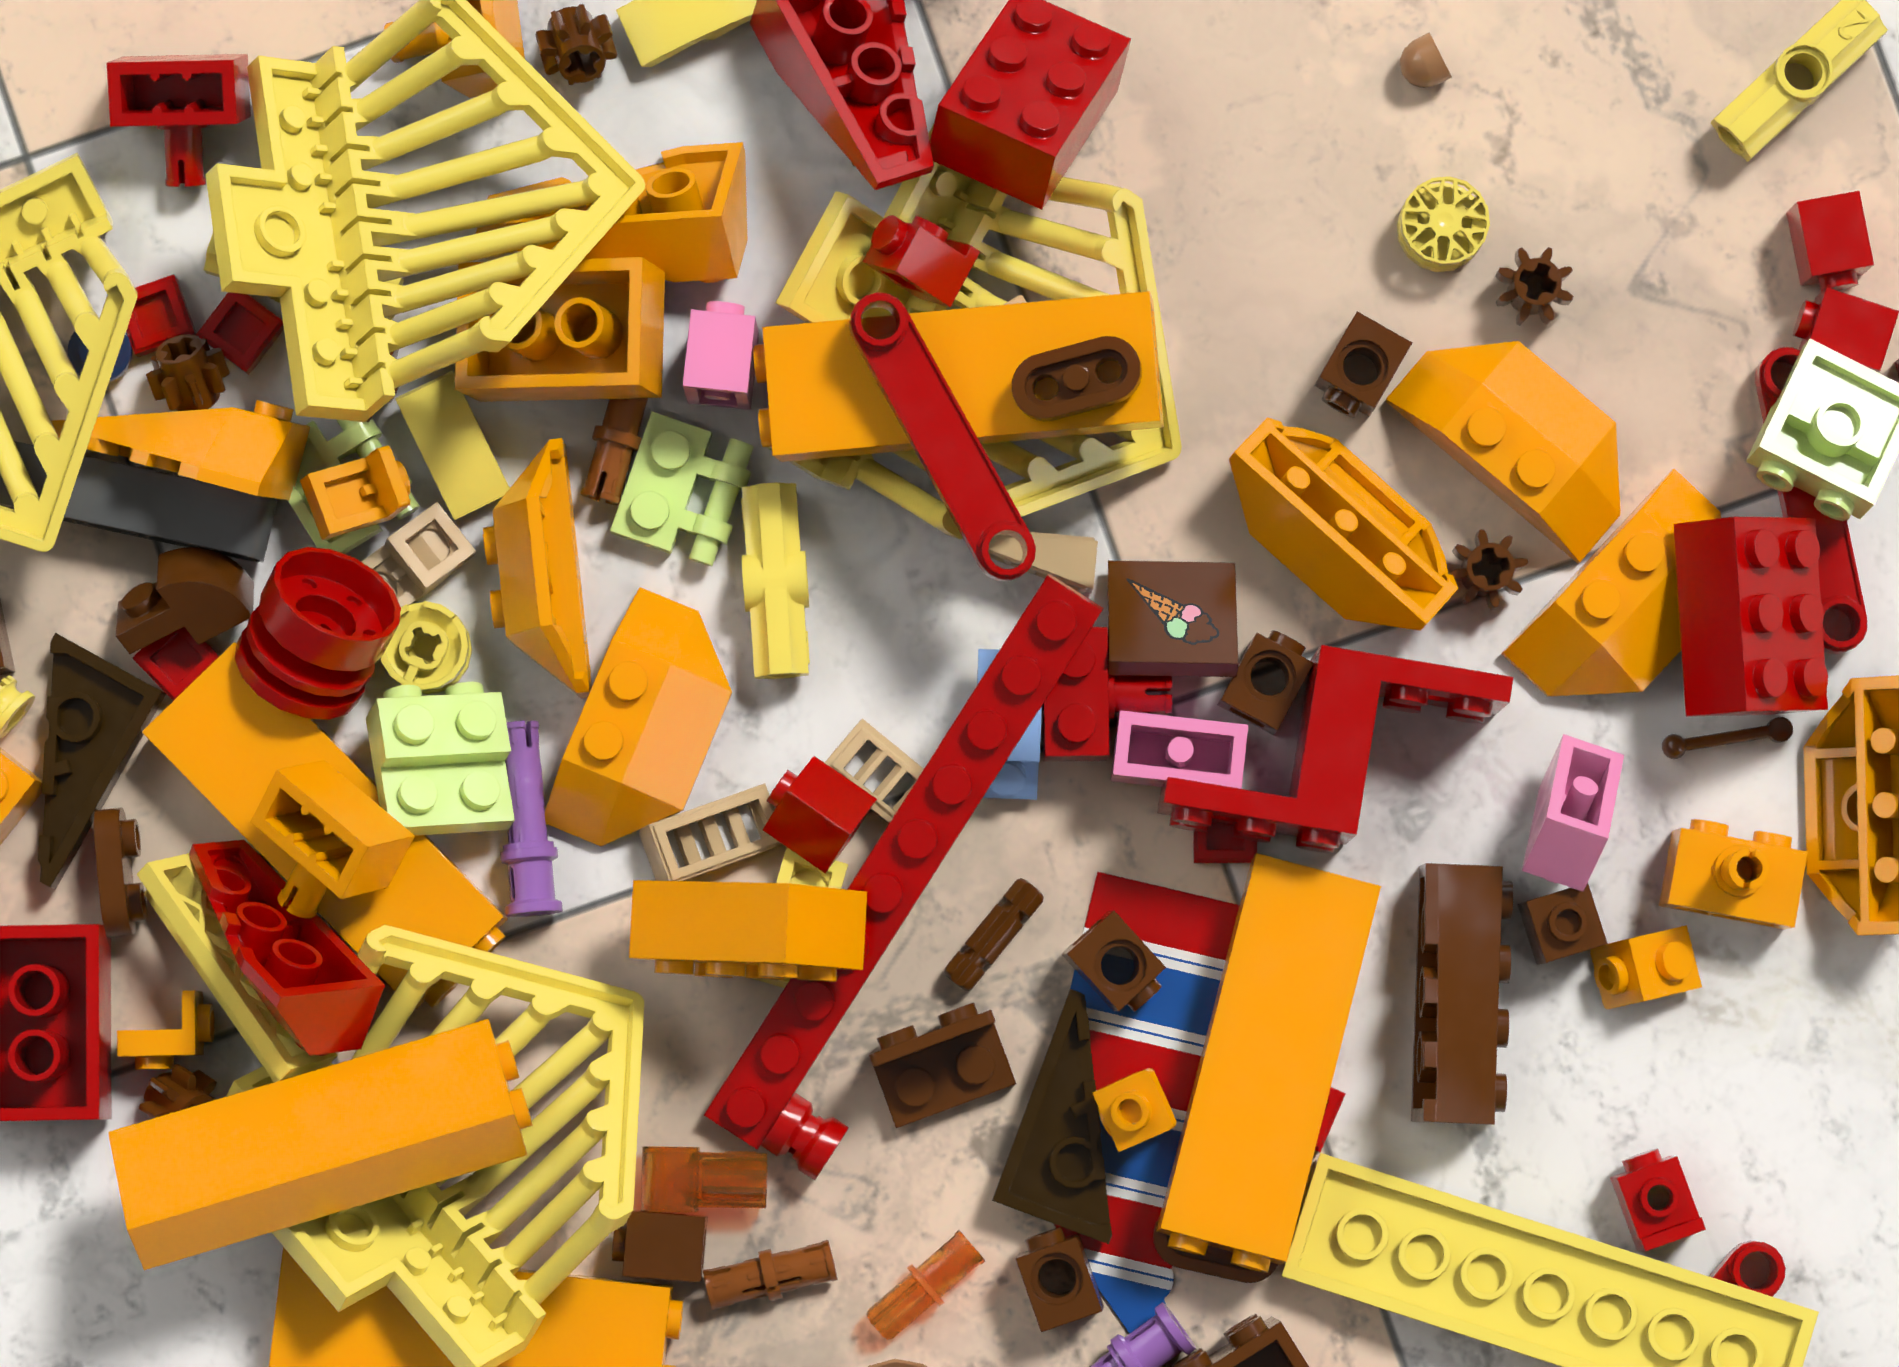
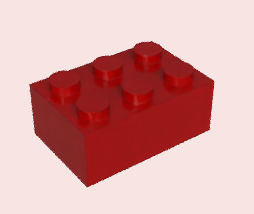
M1008 0L938 104L930 139L933 161L1042 210L1118 92L1131 38L1045 0Z
M1734 516L1674 524L1686 717L1773 715L1828 710V672L1824 657L1822 626L1824 609L1820 595L1818 564L1820 546L1816 534V518Z
M104 925L0 926V1121L112 1119L111 937L106 936Z

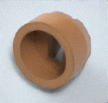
M1430 32L1413 40L1404 48L1400 58V68L1402 75L1410 84L1425 88L1436 86L1452 78Z

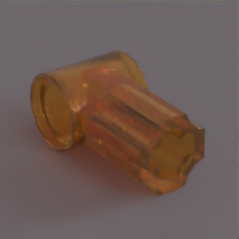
M642 1146L641 1211L699 1212V1207L767 1208L768 1153H757V1151L700 1152V1147Z

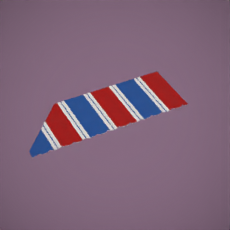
M1097 871L1083 933L1107 911L1114 910L1166 967L1155 977L1162 987L1135 1012L1127 1004L1120 1011H1112L1076 970H1074L1070 989L1085 994L1096 1091L1136 1072L1151 1068L1158 1078L1177 1122L1173 1129L1118 1152L1113 1138L1104 1128L1099 1115L1112 1237L1109 1244L1080 1233L1079 1235L1098 1289L1130 1334L1156 1315V1306L1162 1302L1166 1305L1164 1299L1170 1293L1173 1286L1174 1274L1172 1265L1165 1262L1157 1253L1153 1243V1229L1161 1214L1240 905ZM1113 947L1104 954L1101 961V970L1109 982L1116 985L1122 984L1133 974L1134 961L1126 949ZM1061 1227L1065 1237L1077 1234L1075 1231Z

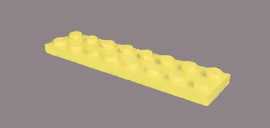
M1323 1153L1319 1155L1282 1273L1284 1278L1560 1367H1803L1819 1314L1818 1311Z

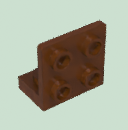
M973 1002L938 1015L940 1029L917 1037L915 1028L911 1025L877 1038L881 1051L872 1053L869 1057L896 1128L1016 1084L994 1024L996 1021L992 1010L978 1014Z

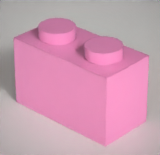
M710 301L706 303V311L691 309L683 377V389L688 404L751 410L755 378L753 349L754 345H758L759 332L756 317L744 315L745 306L730 302Z
M1120 710L1116 723L1110 781L1162 787L1167 777L1242 789L1248 725Z
M1563 734L1539 787L1522 871L1553 883L1584 891L1609 838L1624 754Z

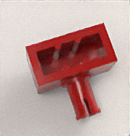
M248 54L122 56L107 62L110 127L157 126V129L164 130L165 186L179 187L180 184H185V187L205 185L202 128H206L208 125L238 124L251 117L247 70Z
M1092 627L1042 705L1043 762L1107 761L1109 757V719H1114L1115 713H1119L1120 710L1139 713L1165 712V714H1172V695H1147L1145 693L1171 691L1172 676L1108 675V628Z

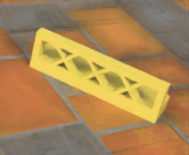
M189 853L147 862L136 874L147 889L144 892L145 897L273 1082L327 1067L338 1054L335 1052L324 1056H309L274 1019L240 970Z

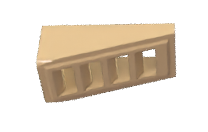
M1030 532L1036 546L1035 560L1027 572L1044 579L1048 574H1051L1076 591L1092 594L1098 541H1095L1094 537ZM1001 534L994 536L989 543L988 552L991 559L1012 567L1019 566L1023 551L1021 544L1016 538Z
M863 718L824 762L875 797L877 800L871 810L888 825L913 785L893 809L884 803L883 800L906 773L916 782L924 768ZM869 741L877 749L853 777L844 768L863 745ZM888 757L896 766L872 793L864 784Z
M766 784L755 786L641 828L639 836L655 880L685 881L783 845L762 830L775 810L774 806L767 802L769 792ZM748 804L760 836L759 840L753 842L749 840L738 810L739 806ZM723 813L735 845L734 849L728 851L725 848L714 815ZM695 822L699 824L710 854L709 858L703 860L700 857L689 826ZM671 831L674 833L685 866L678 868L666 833Z

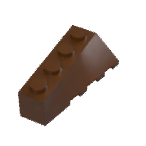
M1425 863L1419 866L1411 1121L1495 1125V1112H1505L1506 1074L1496 1073L1497 1048H1507L1509 1011L1508 1009H1498L1499 983L1509 984L1511 947L1510 945H1500L1501 919H1511L1513 882L1503 881V866Z

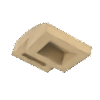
M436 502L386 539L385 545L361 562L375 570L393 589L400 607H403L406 604H415L472 558L476 554V550L439 503Z

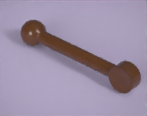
M1777 717L1771 719L1766 726L1685 739L1680 735L1671 734L1664 738L1662 751L1668 758L1678 759L1686 751L1765 738H1769L1775 743L1787 741L1792 736L1793 725L1789 719Z

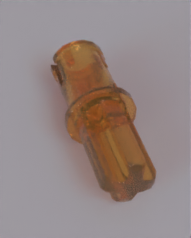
M960 1230L955 1232V1235L917 1268L913 1264L908 1266L907 1269L911 1273L868 1309L866 1313L868 1320L887 1340L893 1339L935 1302L939 1306L944 1304L945 1302L941 1297L979 1264L982 1265L985 1262V1259Z

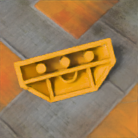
M1520 341L1426 351L1385 400V402L1578 564L1621 515L1616 422Z
M1267 417L1229 457L1249 534L1342 618L1421 631L1459 589L1454 576L1448 574L1445 555L1432 524L1336 438L1304 428L1283 426L1281 421Z
M562 438L549 439L493 508L494 526L483 527L487 565L498 564L501 585L499 590H490L492 620L494 629L505 627L506 637L513 645L577 696L587 698L592 688L567 447Z
M1673 468L1501 654L1547 697L1643 692L1681 651L1674 524L1721 518L1720 511Z
M640 587L610 642L562 757L545 809L547 825L602 847L649 824L684 811L732 695V690L699 611Z
M1899 675L1851 678L1842 690L1843 695L1826 713L1803 747L1806 851H1808L1806 860L1807 875L1830 903L1848 920V924L1857 935H1898Z

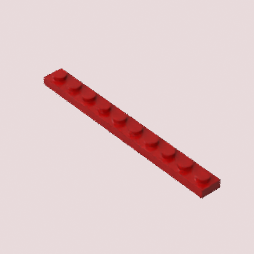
M1051 574L1046 576L847 889L867 892L863 970L837 969L836 982L791 978L704 1116L756 1150L760 1148L774 1123L798 1089L1104 608Z

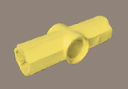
M1840 0L1802 37L1785 49L1772 65L1711 121L1719 138L1733 153L1738 154L1747 162L1750 161L1887 33L1888 29L1883 24L1877 11L1866 0ZM1797 63L1808 68L1813 76V88L1800 90L1791 86L1785 76V66Z
M761 483L742 487L741 505L743 532H745L746 555H742V577L745 612H750L754 678L772 680L809 676V643L805 622V608H809L806 552L801 551L796 483Z

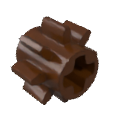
M579 4L578 7L571 6L558 11H552L547 30H539L535 34L545 73L549 76L560 71L561 75L568 80L569 85L601 78L606 60L615 59L618 55L612 39L613 33L607 15H598L593 19L590 12L585 9L584 4Z
M1550 247L1542 253L1540 258L1532 259L1529 258L1528 253L1523 248H1519L1515 253V262L1518 269L1514 271L1509 268H1499L1495 275L1499 281L1508 284L1507 292H1504L1498 298L1496 304L1497 306L1511 304L1518 311L1516 324L1519 326L1524 323L1529 315L1539 314L1541 321L1545 325H1549L1554 320V312L1550 304L1555 302L1559 305H1569L1573 300L1574 296L1561 289L1562 281L1572 273L1573 269L1572 267L1558 269L1550 261L1552 258V248ZM1532 273L1542 277L1541 288L1547 291L1542 292L1536 300L1526 296L1528 286L1521 282L1527 281Z
M191 334L172 337L157 348L156 356L150 358L154 370L147 373L146 377L155 401L166 399L169 410L209 409L218 401L220 393L226 390L222 378L228 376L230 372L221 348L210 350L205 338L200 339Z
M1481 529L1476 533V548L1473 551L1459 544L1453 548L1452 552L1455 557L1463 562L1460 569H1456L1449 574L1454 576L1456 582L1462 581V584L1467 589L1462 598L1464 605L1471 602L1475 596L1486 597L1490 610H1495L1499 607L1500 598L1498 592L1502 588L1512 595L1517 596L1521 593L1523 588L1512 577L1514 571H1518L1528 564V559H1513V556L1507 550L1512 544L1513 537L1511 535L1506 536L1499 544L1489 543L1485 530ZM1482 555H1487V560L1490 564L1501 565L1502 572L1493 579L1492 585H1488L1485 576H1474L1472 568L1482 560Z
M174 1064L172 1072L160 1074L155 1078L152 1077L146 1088L143 1103L139 1105V1110L153 1119L217 1100L210 1095L215 1089L217 1082L199 1069L192 1073L180 1064Z

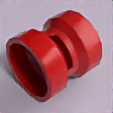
M794 1093L761 1146L776 1156L786 1155L787 1152L793 1155L792 1159L797 1161L798 1170L815 1181L849 1127L834 1117L824 1119L821 1116H813L812 1103Z

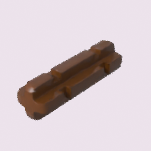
M1020 878L1013 883L1003 896L1006 901L1001 906L995 905L965 942V945L968 946L963 953L958 951L945 967L944 973L961 989L969 991L985 974L982 970L987 963L990 965L994 963L1024 926L1021 923L1025 916L1030 918L1042 904L1043 894L1027 880Z

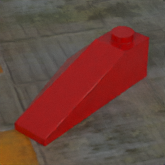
M757 0L749 24L775 71L874 190L932 172L934 162L922 100L917 97L913 74L916 65L913 47H908L904 25L907 16L904 0Z
M244 839L192 844L189 852L190 859L240 970L274 1019L309 1056H324L335 1052L362 1049L385 984L317 914L312 918H301L289 913L287 909L294 898L290 899L287 906L282 907L279 904L277 898L280 891L284 889L286 882Z

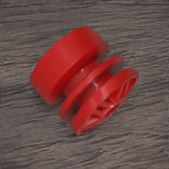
M305 547L287 552L275 564L261 593L260 604L251 613L248 625L242 631L237 641L235 662L241 677L254 692L278 709L308 719L330 720L348 714L360 701L365 691V685L374 674L375 663L386 651L399 625L401 607L393 589L375 570L358 559L332 549Z

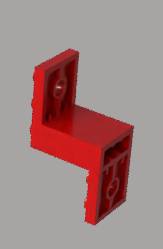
M1321 645L1310 660L1313 662V665L1308 672L1289 797L1167 777L1161 787L1157 813L1170 815L1169 826L1179 829L1207 832L1208 827H1211V823L1234 826L1232 836L1239 839L1269 843L1271 837H1275L1277 833L1297 837V848L1322 853H1334V848H1339L1340 844L1346 845L1357 835L1379 697H1384L1383 707L1390 710L1421 713L1422 706L1432 705L1447 708L1446 718L1482 724L1485 717L1495 716L1510 703L1514 677Z

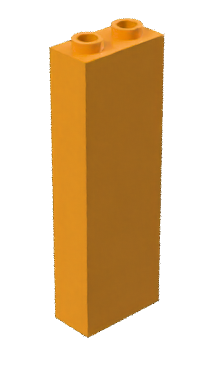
M1150 291L909 313L981 444L1164 428L1154 302ZM893 315L861 318L863 330L874 339H886L896 333L897 324ZM850 319L762 327L764 344L754 345V369L757 383H767L769 408L759 409V433L762 447H772V456L780 462L914 450L852 339L849 330ZM1102 336L1121 338L1128 342L1136 351L1142 366L1141 382L1134 394L1123 402L1062 419L1044 422L1027 416L1014 400L1012 394L1013 375L1017 367L1030 356ZM1115 361L1102 363L1097 371L1098 379L1104 383L1117 381L1122 372L1121 365ZM1052 378L1039 380L1034 389L1035 396L1040 400L1052 399L1058 392V383Z
M234 642L165 708L142 733L288 881L297 861L250 822L276 770L325 760L379 805L376 783L313 719L303 718L282 711L258 696L241 677L235 662L237 643ZM417 835L414 837L388 888L340 899L327 888L317 911L357 953L368 933L383 925L491 953L505 939L506 936L499 928L508 920L427 835ZM382 964L377 973L396 991L408 970ZM443 979L438 980L427 989L415 1009L424 1001L431 1008H434L458 983Z
M1258 853L1252 859L1156 1232L1170 1235L1168 1247L1200 1256H1205L1208 1246L1233 1252L1231 1264L1268 1273L1270 1262L1278 1265L1287 1262L1381 886Z
M488 1018L109 1131V1140L126 1228L143 1269H151L527 1156L521 1129L533 1126L522 1088L512 1091L509 1088L508 1081L520 1078L509 1040L496 1043Z
M283 1247L269 1367H455L387 1286L338 1312ZM519 1269L514 1276L517 1280H528L536 1271ZM569 1274L540 1304L547 1314L526 1349L496 1367H676L675 1365H665L667 1339L679 1340L684 1301L672 1300L673 1285Z

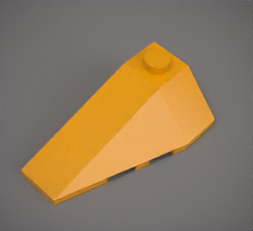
M743 142L681 146L662 151V163L635 169L645 181L644 191L584 258L643 257L665 272V280L672 282L701 281L704 283H715L724 279L737 278L748 241L746 156ZM560 177L489 195L487 199L572 182L569 179ZM592 204L574 208V210L586 211ZM556 212L478 227L475 233L549 217ZM560 240L538 246L552 250Z
M256 400L254 411L230 407L97 417L87 449L113 456L121 455L128 457V460L131 462L178 472V475L251 495L290 500L293 486L295 487L310 426L291 421L294 409ZM52 420L51 422L59 438L65 420Z

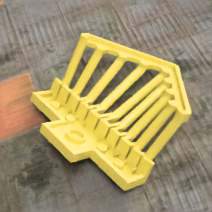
M419 0L347 63L344 47L332 46L316 63L258 55L247 66L261 168L217 163L205 174L221 292L280 298L296 416L366 422L394 398L395 388L479 352H499L511 342L645 189L643 177L467 0ZM433 22H436L452 38L447 45L365 97L351 98L352 91ZM461 65H478L498 85L492 91L380 137L357 136L358 130ZM508 110H523L543 130L542 133L534 137L398 175L365 171L497 117ZM552 156L572 159L588 175L586 179L578 182L416 214L373 209L541 162ZM592 204L586 211L574 210V208ZM556 212L549 217L409 250L381 247ZM560 240L552 250L538 246ZM523 249L515 254L405 286L384 282ZM527 277L519 287L506 284L507 282ZM476 292L400 322L387 319L390 316ZM482 318L471 328L398 360L389 355L390 352Z
M933 126L928 133L929 140L931 139ZM934 162L931 173L901 183L884 217L849 194L835 191L776 301L777 305L805 323L850 319L856 303L864 296L876 292L888 293L899 299L908 313L946 310L947 306L916 298L862 262L872 245L871 240L874 230L884 218L890 215H894L907 223H912L914 217L918 216L938 225L948 232L947 239L972 245L981 251L972 268L1053 300L1110 294L1012 257L982 242L988 230L1104 262L1116 268L1120 294L1150 291L1154 302L1164 428L1113 432L1127 439V441L1111 447L1087 435L1039 439L1076 458V460L1057 467H1053L1045 458L1037 456L1010 441L981 444L990 460L1025 478L1005 486L1021 517L1172 461L1180 455L1182 445L1142 198L1126 188L1067 177L1061 179L1049 200L1105 210L1111 237L1008 209L1002 206L1007 194ZM968 277L965 279L953 302L954 305L961 308L995 306L1007 303V301L993 295ZM873 307L866 310L861 315V318L892 314L884 308ZM914 450L892 452L926 471ZM872 454L789 461L814 478L850 490L854 480L857 479L946 535L960 540L963 539L941 500L876 462Z
M78 152L0 190V284L17 309L54 386L55 393L68 409L60 437L58 438L0 310V372L34 445L35 453L47 474L40 497H38L0 410V474L14 504V509L0 505V539L40 552H47L55 545L138 297L128 274L100 238V235L113 229V220ZM71 249L77 251L85 258L107 292L100 318L97 316L63 253ZM37 267L49 280L72 322L75 332L89 350L79 378L27 273L28 270Z
M383 925L368 933L357 956L375 975L382 964L406 969L408 972L367 1033L362 1049L356 1050L351 1059L388 1049L427 989L440 979L470 987L429 1036L475 1023L489 1004L501 995L530 1002L526 1010L495 1039L497 1044L509 1040L514 1057L550 1020L563 1013L568 1012L591 1018L584 1028L512 1089L522 1088L528 1110L608 1039V1053L592 1061L580 1078L532 1120L533 1126L521 1130L527 1156L477 1170L472 1175L443 1191L439 1187L447 1180L272 1232L338 1312L387 1286L455 1367H496L526 1349L547 1314L540 1304L611 1232L624 1226L633 1212L644 999L639 993L632 990ZM262 1066L234 1080L226 1096L274 1082ZM605 1089V1103L603 1107L588 1112L583 1122L490 1210L467 1220L464 1218L469 1211ZM602 1139L601 1157L586 1162L573 1180L507 1246L496 1249L489 1247L492 1242ZM599 1190V1203L584 1224L528 1280H517L514 1274Z

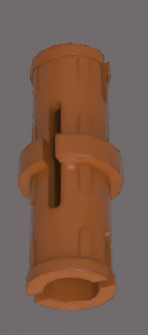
M648 398L609 399L602 426L595 425L592 439L597 441L585 486L582 488L580 495L599 502L601 499H604L607 504L619 506L633 452H638L642 440L641 437H638Z
M829 1240L772 1254L771 1249L759 1251L758 1258L733 1265L703 1270L712 1310L766 1296L769 1297L770 1301L782 1299L783 1292L812 1284L838 1280Z

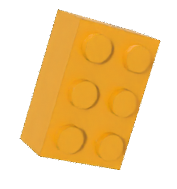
M643 257L583 259L511 342L499 352L482 351L455 363V390L479 402L662 398L665 272ZM484 262L461 263L458 264V270ZM527 277L507 282L506 284L519 287ZM476 292L459 296V297H457V300H458V299H461V298H463V297L469 296V295H471V294H474V293H476ZM482 318L456 327V334L471 328Z
M633 880L629 958L655 960L654 973L693 975L695 964L694 976L733 978V976L770 980L797 978V980L836 982L837 969L863 970L867 892L792 883Z

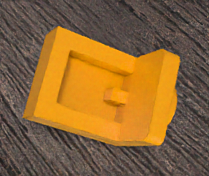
M389 445L376 448L365 458L307 474L300 480L322 540L389 521L410 505V480L407 471L400 461L395 460Z
M1687 925L1608 943L1590 950L1595 982L1599 988L1605 1009L1631 1005L1702 988Z
M182 990V1029L117 1030V1056L135 1057L136 1070L173 1069L174 1056H204V1042H213L215 1015L213 1004H204L203 991Z
M1151 1068L1136 1072L1093 1092L1102 1124L1113 1138L1118 1152L1169 1131L1176 1126L1177 1122L1158 1078Z

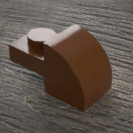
M186 547L164 552L158 555L157 582L153 584L150 582L139 584L132 588L122 600L118 601L116 637L127 652L132 654L185 627L199 645L249 619L254 605V581L236 561L214 550Z

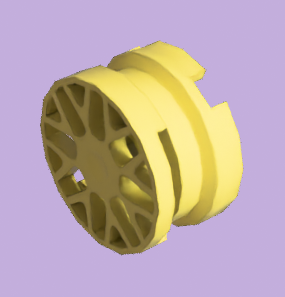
M1450 176L1431 178L1418 185L1402 206L1397 221L1398 242L1406 256L1419 267L1434 272L1454 271L1469 263L1485 242L1490 226L1488 206L1481 193L1467 181ZM1445 181L1453 182V185L1445 183ZM1458 184L1465 186L1469 191H1466L1464 188L1459 187Z
M428 601L410 605L406 604L401 607L399 625L386 651L381 656V662L389 675L401 685L419 686L423 694L442 692L459 682L469 668L472 655L470 634L459 617L441 604Z

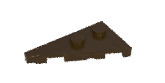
M57 633L54 634L50 642V653L53 654L51 696H47L46 718L49 722V736L44 745L42 794L45 795L43 835H39L38 861L41 865L39 882L53 889H56L93 825L95 810L102 809L143 736L142 731L150 724L166 693Z
M1069 989L992 1201L1109 1244L1112 1237L1102 1154L1099 1111L1093 1096V1092L1096 1091V1084L1093 1072L1085 994Z

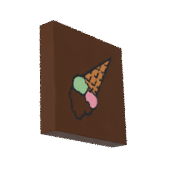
M1108 560V675L1237 677L1238 636L1235 563Z

